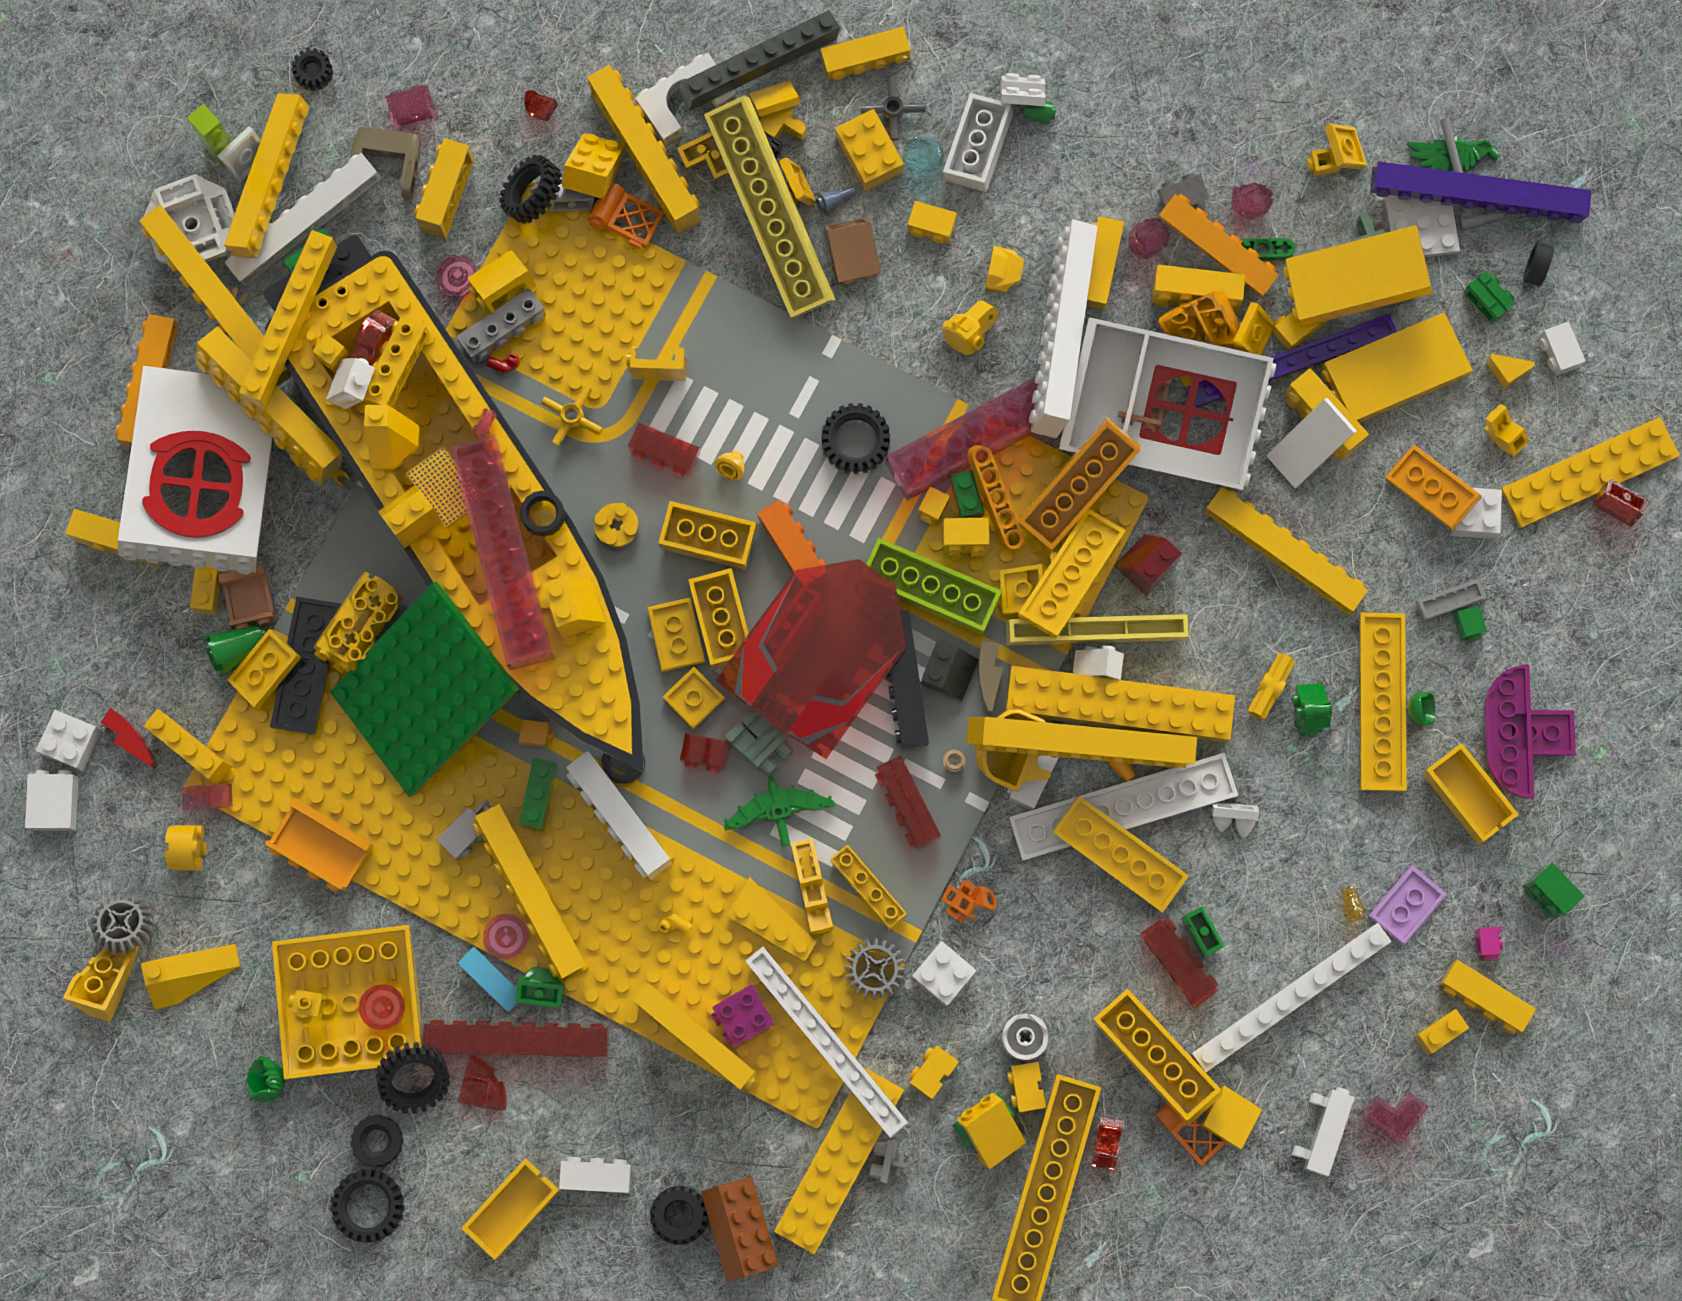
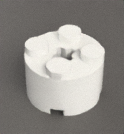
M1016 1015L1006 1023L1002 1030V1046L1013 1059L1019 1061L1033 1060L1045 1050L1048 1044L1047 1027L1035 1015ZM1020 1032L1022 1034H1025L1026 1032L1030 1034V1036L1028 1037V1039L1030 1040L1029 1043L1027 1041H1024L1023 1043L1020 1041Z

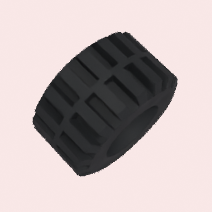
M686 1186L669 1187L660 1192L657 1198L654 1199L650 1209V1222L654 1232L659 1238L670 1244L684 1245L695 1241L703 1234L708 1224V1214L703 1197L696 1190ZM677 1201L687 1203L693 1211V1220L684 1229L672 1228L666 1220L668 1207Z

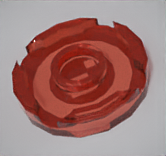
M385 984L374 985L367 989L359 1002V1014L363 1022L370 1028L380 1031L389 1030L398 1025L403 1019L406 1010L405 1000L401 992L393 986Z

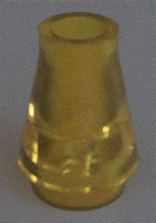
M1351 886L1342 889L1344 917H1347L1348 922L1365 918L1364 912H1366V909L1356 893L1355 887Z

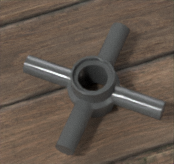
M893 76L888 77V97L882 105H860L861 114L872 109L877 114H883L885 119L889 121L891 141H898V120L904 113L926 112L925 103L904 104L897 97L896 77ZM896 106L898 110L891 112L888 110V107Z

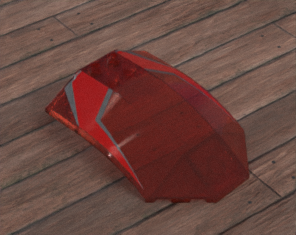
M860 559L796 570L754 625L716 681L780 730L827 759L882 680L907 648L896 585Z

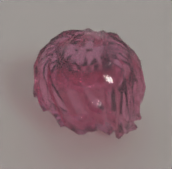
M1260 182L1247 185L1242 183L1239 188L1237 186L1233 187L1232 209L1240 218L1253 221L1255 219L1258 220L1269 212L1270 206H1272L1274 198H1272L1273 193L1271 189L1266 188V185H1262Z
M1153 217L1150 219L1145 218L1143 221L1140 220L1130 231L1128 237V247L1132 254L1138 258L1148 259L1156 256L1167 247L1170 236L1166 223H1162L1160 219Z

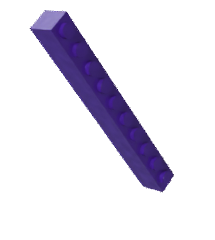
M1380 161L1372 167L1370 193H1376L1379 197H1389L1391 195L1398 196L1400 200L1414 198L1419 199L1422 203L1436 201L1441 202V205L1444 206L1458 204L1466 209L1480 207L1488 212L1503 210L1505 211L1504 213L1511 215L1525 213L1527 217H1538L1540 215L1547 216L1549 220L1568 219L1571 223H1580L1590 214L1591 190Z

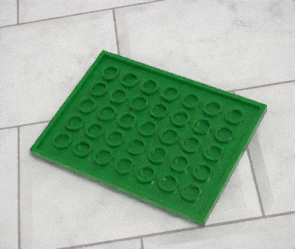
M434 582L366 653L365 659L357 662L356 670H350L330 693L410 798L416 795L520 689L440 584Z

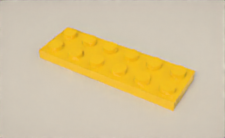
M1088 509L1080 518L1019 611L1018 617L1057 639L1121 541L1126 530Z
M1079 795L1052 831L1056 836L1162 913L1189 877L1181 869Z

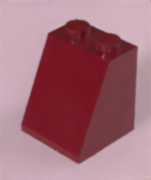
M1144 534L1114 567L1147 596L1177 565L1182 553L1166 538Z

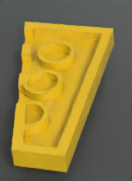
M750 877L748 878L727 917L806 962L817 942Z

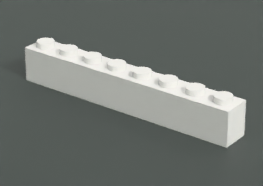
M362 153L352 156L344 167L333 171L329 179L318 183L314 187V191L298 199L296 205L291 209L283 211L279 215V219L274 223H269L257 258L234 256L231 253L225 264L239 282L245 287L308 238L311 230L319 229L382 179V177Z

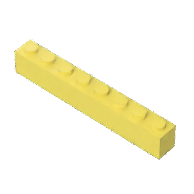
M1188 614L1070 618L1057 639L1024 619H1009L1006 622L1007 646L1181 641L1189 637Z

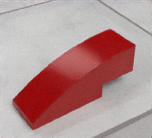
M110 708L100 723L118 734L114 743L153 769H156L158 765L154 755L138 730L127 719Z

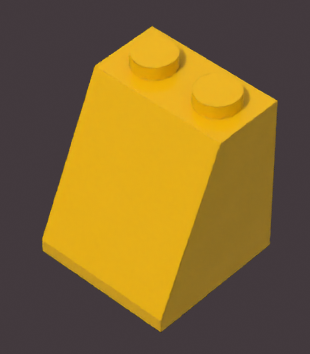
M415 485L378 511L381 518L404 548L442 522L433 506Z
M562 576L542 584L556 627L562 639L606 624L591 580Z

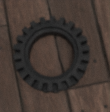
M533 155L532 158H526V162L521 161L519 163L520 168L515 167L513 169V176L508 175L507 179H509V182H504L503 187L505 190H501L500 193L503 196L499 198V202L502 203L500 207L506 214L522 224H526V222L531 223L533 219L537 220L539 213L542 215L546 213L544 208L552 206L549 202L551 199L555 200L557 198L555 193L560 191L558 185L562 184L560 179L562 173H560V169L542 155ZM541 175L535 191L527 200L521 203L526 188L534 179Z
M850 403L848 407L843 405L839 407L838 411L834 410L831 416L825 420L826 423L823 425L821 434L822 449L830 464H834L835 468L839 471L843 469L844 473L848 474L849 472L859 474L862 471L863 474L868 473L869 469L874 470L877 468V465L881 464L884 457L887 456L890 447L889 426L886 424L884 416H880L878 410H872V407L869 405L864 407L862 403H858V406H853V403ZM860 420L868 423L873 428L877 441L870 453L863 457L853 458L848 457L838 449L835 435L840 426L845 422Z
M414 1042L413 1048L409 1047V1043H404V1050H401L398 1045L394 1047L395 1054L388 1051L386 1053L387 1059L382 1057L380 1060L381 1066H377L376 1081L381 1099L385 1101L389 1108L393 1106V1110L398 1112L401 1107L402 1113L405 1114L411 1108L412 1114L417 1113V1107H421L422 1112L427 1111V1104L433 1108L436 1106L435 1099L439 1102L443 1100L442 1094L446 1095L448 1092L447 1086H450V1075L447 1062L443 1058V1054L437 1052V1048L432 1046L429 1049V1045L423 1043L422 1048H420L419 1042ZM410 1063L425 1064L434 1072L433 1080L425 1089L415 1093H405L393 1086V1076L401 1067Z
M359 1170L347 1175L345 1179L339 1182V1186L334 1189L333 1192L335 1193L330 1201L332 1202L330 1212L333 1214L332 1220L336 1223V1228L345 1237H349L353 1241L365 1243L380 1241L386 1236L391 1235L392 1231L399 1226L398 1223L402 1220V1213L405 1210V1205H403L404 1195L401 1193L400 1186L386 1173L376 1170ZM364 1184L378 1186L384 1191L388 1199L386 1217L380 1224L372 1228L357 1226L351 1221L347 1212V1201L350 1194L357 1187Z

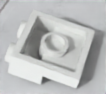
M1014 73L1001 76V103L1045 106V79H1041V76L1028 75V78H1024Z

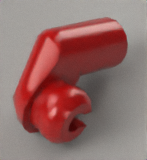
M510 354L503 361L490 356L486 366L506 374L517 369L520 362L516 354Z

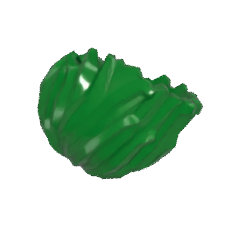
M259 1056L258 1059L254 1060L251 1068L248 1069L249 1072L246 1073L248 1076L245 1081L249 1087L247 1093L251 1094L249 1100L259 1102L273 1101L281 1095L285 1087L286 1079H284L283 1069L277 1063L268 1059V1057Z

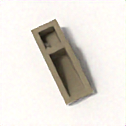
M982 640L978 664L979 688L987 714L992 715L1003 668L994 666L1000 644Z

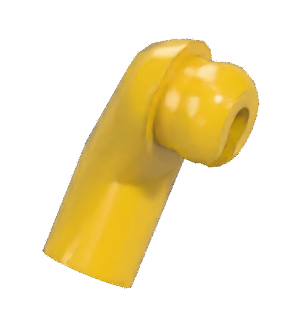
M673 914L660 919L657 927L662 933L677 928L687 934L693 924Z

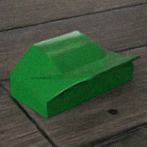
M531 967L524 977L518 979L515 1003L561 1008L564 984L557 976L553 977L549 969Z

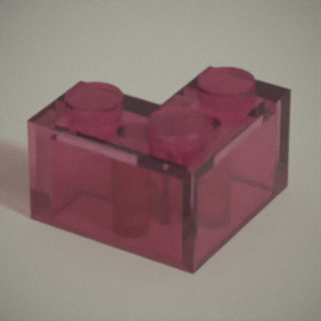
M1411 1092L1405 1093L1395 1108L1377 1096L1371 1099L1360 1116L1394 1143L1402 1144L1429 1106Z

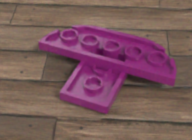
M1529 664L1512 667L1494 680L1487 691L1484 702L1485 753L1488 769L1498 785L1508 793L1524 799H1534L1533 756L1576 755L1574 710H1531Z

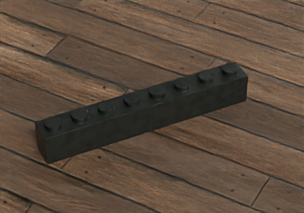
M830 10L682 81L678 94L688 110L691 111L836 40L840 26Z

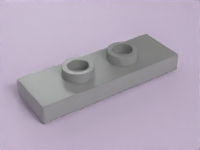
M1478 578L1418 599L1415 602L1422 620L1425 622L1485 601L1487 597Z

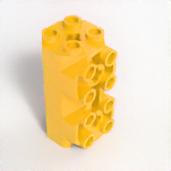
M368 572L361 574L313 647L316 650L314 655L322 661H330L334 664L333 668L342 674L350 670L355 671L357 662L365 659L366 653L374 645V640L384 625L390 621L399 607V602L403 598L401 594H396L397 590L381 578L374 576L373 579L369 578L370 573Z

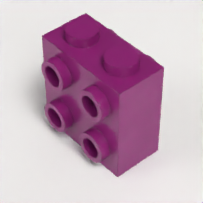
M752 984L712 1007L714 1013L711 1016L717 1026L722 1024L726 1032L722 1035L728 1046L733 1044L735 1048H738L775 1026Z

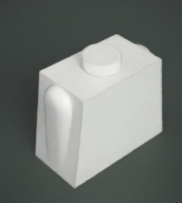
M363 358L341 359L326 400L343 409L363 401L375 368L370 366L368 361Z

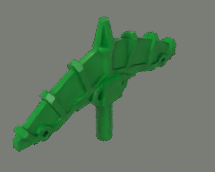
M773 775L768 776V790L759 796L754 794V799L743 807L739 805L737 807L739 810L729 820H724V830L740 829L747 827L752 822L768 819L776 821L781 846H789L790 840L785 819L792 813H799L800 811H822L826 808L834 807L835 803L831 800L832 796H828V798L813 793L814 790L810 789V792L794 789L792 785L791 789L779 788Z

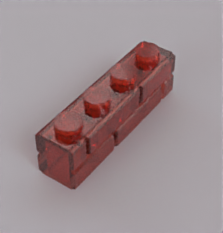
M901 755L877 766L876 770L878 773L874 774L879 786H885L888 792L884 794L890 807L895 806L898 812L895 814V818L900 827L905 826L908 832L905 834V838L909 846H915L916 850H919L939 840L941 834Z
M1162 917L1144 930L1140 936L1195 1009L1218 992L1216 989L1218 983L1211 974L1207 976L1202 970L1204 967L1203 963L1197 956L1193 958L1188 951L1190 946L1183 937L1179 939L1175 934L1177 929L1171 920H1165Z

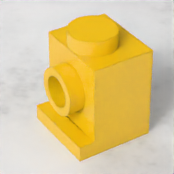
M1331 147L1312 150L1309 159L1306 160L1308 172L1312 171L1313 177L1333 173L1334 175L1339 174L1341 169L1336 165ZM1323 162L1325 165L1319 166V163Z
M296 989V993L290 995L288 1006L292 1008V1013L322 1018L326 995ZM303 999H308V1006L302 1007Z

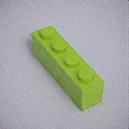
M203 103L186 118L204 148L223 166L224 164L217 155L232 141L221 122Z

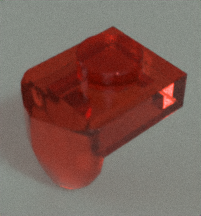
M534 90L525 91L524 107L528 115L548 122L558 106L557 101L540 95Z

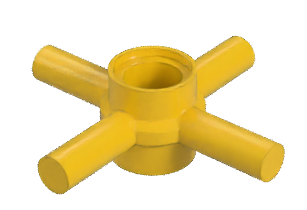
M584 386L575 403L567 404L564 407L547 397L543 398L541 405L560 414L562 422L552 440L554 445L560 446L570 428L582 426L597 435H600L603 428L584 418V413L581 409L592 391L591 388ZM575 412L578 415L574 420H568L566 418L567 414Z

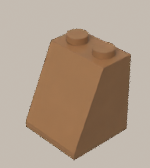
M865 217L824 226L838 282H842L843 285L855 282L856 278L864 277V280L876 278V274L881 273L871 221Z

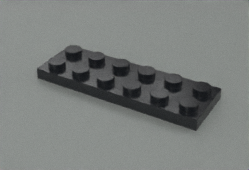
M296 596L287 644L301 659L278 685L270 724L271 729L316 736L330 661H322L314 655L316 650L313 647L341 606L340 603Z

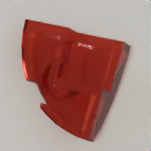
M470 1055L457 1102L505 1111L507 1104L505 1086L503 1081H498L493 1073L495 1069L488 1062L477 1056Z

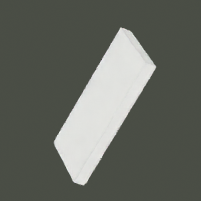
M1326 398L1266 456L1292 486L1297 488L1357 430L1333 403Z

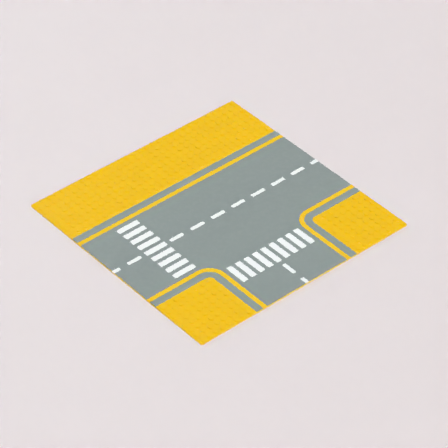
M529 184L522 196L521 203L532 195L530 189L537 184ZM546 206L544 208L546 213L543 215L539 213V218L537 220L533 219L531 223L526 222V224H522L510 217L480 269L512 250L537 285L531 291L545 309L546 315L544 319L536 325L531 324L521 336H514L509 339L503 348L490 352L489 357L484 361L473 363L459 344L457 336L491 314L488 308L483 310L477 299L468 289L446 327V331L554 494L562 502L564 509L572 519L604 577L628 643L640 701L642 745L646 761L644 773L634 782L627 784L616 783L613 780L611 782L670 858L672 865L652 880L648 876L645 878L641 876L634 866L637 863L634 858L632 860L628 859L621 849L623 843L620 840L616 843L607 830L610 827L608 823L602 824L593 812L596 809L595 806H588L580 794L583 790L580 787L576 789L566 776L569 773L566 767L587 751H589L603 770V752L580 741L528 704L518 693L416 795L409 798L330 693L348 673L342 674L333 668L334 664L331 662L316 736L270 728L278 686L259 709L254 708L237 692L207 744V747L228 763L231 769L217 785L196 768H193L183 789L270 837L274 835L291 808L289 803L293 797L374 845L352 881L527 974L531 967L549 969L548 965L550 962L547 956L543 957L539 952L537 945L540 943L536 936L532 937L526 927L529 923L525 916L521 917L515 906L517 901L514 895L510 896L504 886L507 882L503 875L499 876L493 865L496 863L493 856H488L484 850L483 844L485 841L482 843L477 842L472 847L473 852L465 860L461 858L459 861L437 841L441 834L468 807L474 811L486 799L491 807L500 804L586 966L560 979L564 984L563 994L729 1082L636 1005L633 999L648 982L757 1073L755 1077L757 1083L750 1091L745 1090L746 1092L813 1128H819L843 1080L750 968L746 960L760 948L764 947L856 1058L889 993L888 991L884 992L885 999L883 1000L880 993H876V1000H872L873 993H868L867 999H864V990H861L857 995L855 991L858 986L849 987V984L854 981L853 978L849 980L845 978L847 974H851V971H845L844 966L852 965V963L846 961V957L854 959L855 956L850 953V950L854 949L856 952H859L857 943H860L864 948L866 947V939H869L870 945H874V938H878V945L882 946L884 939L887 940L886 948L894 944L893 954L900 950L901 955L897 957V960L905 959L906 963L999 784L986 777L978 768L974 745L966 744L968 718H996L1004 712L1009 669L1011 666L1058 672L1073 645L1007 646L1006 622L1009 619L1022 618L1018 617V614H1003L1002 596L997 603L984 635L980 636L861 584V574L878 537L998 590H1001L999 570L1043 564L1048 569L1051 551L1059 552L1077 523L1053 550L1049 549L1020 523L1019 525L1024 536L1023 545L1018 549L1004 547L999 541L978 484L977 488L984 508V516L982 518H989L988 553L983 554V557H970V554H961V557L950 558L948 554L943 555V519L961 518L950 478L953 474L972 470L967 457L971 447L976 445L987 447L992 452L1018 520L1019 516L1069 461L1071 456L798 317L791 318L789 313L651 242L648 243L646 249L643 247L638 249L628 244L629 240L608 229L596 230L592 228L587 220L590 211L549 212V208ZM521 283L493 301L491 305L496 310L526 290L527 287L524 283ZM631 346H635L638 359L675 360V348H685L687 359L686 381L635 380L631 372H628L626 355L631 353ZM510 354H516L520 362L517 369L506 374L486 366L490 356L503 361ZM584 386L591 388L592 391L581 409L584 413V418L603 428L600 435H597L582 426L570 428L560 446L554 445L552 440L562 422L560 414L541 405L543 398L547 397L564 407L567 404L575 403ZM850 403H853V406H858V403H862L864 407L869 405L872 407V410H878L880 416H884L886 424L889 426L890 447L887 456L884 457L881 464L877 465V468L874 470L869 469L868 473L864 474L863 471L859 472V474H854V472L844 473L843 469L839 471L835 468L834 464H830L822 449L821 434L823 425L826 423L825 420L831 416L834 410L838 411L839 407L843 405L848 407ZM570 412L566 418L574 420L578 414ZM860 420L845 422L840 426L835 435L838 449L843 454L853 458L863 457L870 453L877 441L873 428L868 423ZM734 450L740 452L743 455L745 467L742 478L739 480H729L720 475L715 467V461L719 456L731 453ZM982 450L976 453L975 457L978 462L984 458ZM990 471L984 474L983 478L986 483L992 479ZM1116 479L1089 509L1126 530V532L1087 591L1080 617L1088 616L1148 502L1146 494ZM360 481L356 484L273 629L286 643L296 596L342 604L362 573H370L368 577L371 579L374 576L381 578L397 590L396 594H401L403 598L399 602V607L390 621L384 625L374 640L375 644L428 588V585L396 536L379 515L378 508ZM929 487L950 496L949 503L938 524L934 522L928 524L920 519L921 516L918 515V509ZM994 492L992 501L997 503L1000 499V494ZM780 499L783 505L785 503L789 505L793 512V515H791L795 523L799 521L805 531L802 535L806 541L811 540L817 550L815 552L818 560L822 558L829 569L826 571L827 578L811 587L812 590L821 594L829 605L778 677L772 675L750 706L735 694L740 663L711 669L688 579L732 568L750 637L793 580L767 633V638L802 589L757 515L759 511ZM669 501L756 522L757 531L746 570L660 549L658 542ZM624 503L635 512L638 518L639 528L636 537L632 543L625 547L613 548L612 546L605 545L596 536L594 530L595 515L608 504ZM1006 512L1000 515L1001 524H1004L1008 519ZM615 520L610 528H615L616 531H619L620 525L623 523ZM1009 534L1007 539L1009 544L1015 542V534ZM691 597L706 663L662 673L647 607ZM909 610L920 683L937 639L955 645L979 659L982 640L1000 644L994 666L1003 668L992 715L987 714L981 697L978 678L979 660L962 701L920 685L929 739L928 746L902 749L901 743H896L895 730H899L898 721L893 722L891 708H895L894 699L890 700L888 686H892L891 677H886V670L846 724L807 745L788 733L814 695L845 701L888 662V655L883 656L882 643L886 642L885 635L880 634L878 621L882 620V614ZM693 667L726 698L694 730L662 699ZM754 706L787 738V743L793 750V753L786 760L778 753L771 758L778 765V768L771 774L778 787L791 789L792 785L794 789L810 792V789L814 790L813 793L826 798L832 796L831 800L835 803L834 807L826 808L822 811H800L799 813H792L785 819L790 840L789 846H781L776 821L768 819L752 822L747 827L740 829L724 830V820H729L739 810L737 808L739 805L743 807L754 799V794L759 796L768 790V776L770 775L762 769L758 770L731 746L724 737L738 722L742 725L741 719ZM522 720L550 724V729L554 730L552 743H548V749L520 745L518 741ZM745 727V729L756 739V737ZM950 750H959L965 756V766L959 772H950L944 767L943 758ZM611 757L610 764L614 772L625 775L635 769ZM533 758L554 761L558 765L544 832L522 828L519 825ZM957 758L950 759L952 765L959 763ZM811 838L814 841L834 929L833 931L811 935L791 847L793 842ZM847 844L907 913V917L890 931L830 862V859ZM749 877L817 942L806 962L727 917L728 912ZM676 914L693 925L687 934L677 928L662 933L658 930V922L664 917ZM499 921H513L522 930V944L513 953H499L490 944V931ZM502 926L495 933V941L502 948H510L517 941V932L511 926ZM506 935L512 939L508 945L502 941ZM880 951L868 952L874 960H882L888 957V955ZM862 956L856 965L857 976H860L867 969V964ZM893 962L888 964L883 970L888 983L894 975ZM871 963L869 966L871 969L868 974L875 972L881 978V972L879 971V969H882L881 965L875 966ZM869 978L862 982L868 987H882L881 983L875 978ZM752 984L775 1026L738 1048H735L733 1044L728 1046L722 1035L726 1032L722 1024L717 1026L711 1016L714 1013L712 1007Z

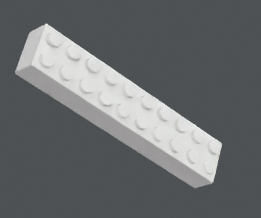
M1072 219L1068 227H1064L1062 236H1058L1055 243V249L1058 251L1052 263V268L1055 271L1049 283L1052 291L1047 298L1046 306H1049V311L1046 313L1043 323L1046 326V331L1043 332L1041 338L1043 351L1040 352L1038 357L1040 371L1038 370L1035 377V384L1038 385L1032 397V403L1035 404L1034 410L1031 411L1029 423H1032L1031 432L1057 438L1070 420L1098 227L1097 225Z

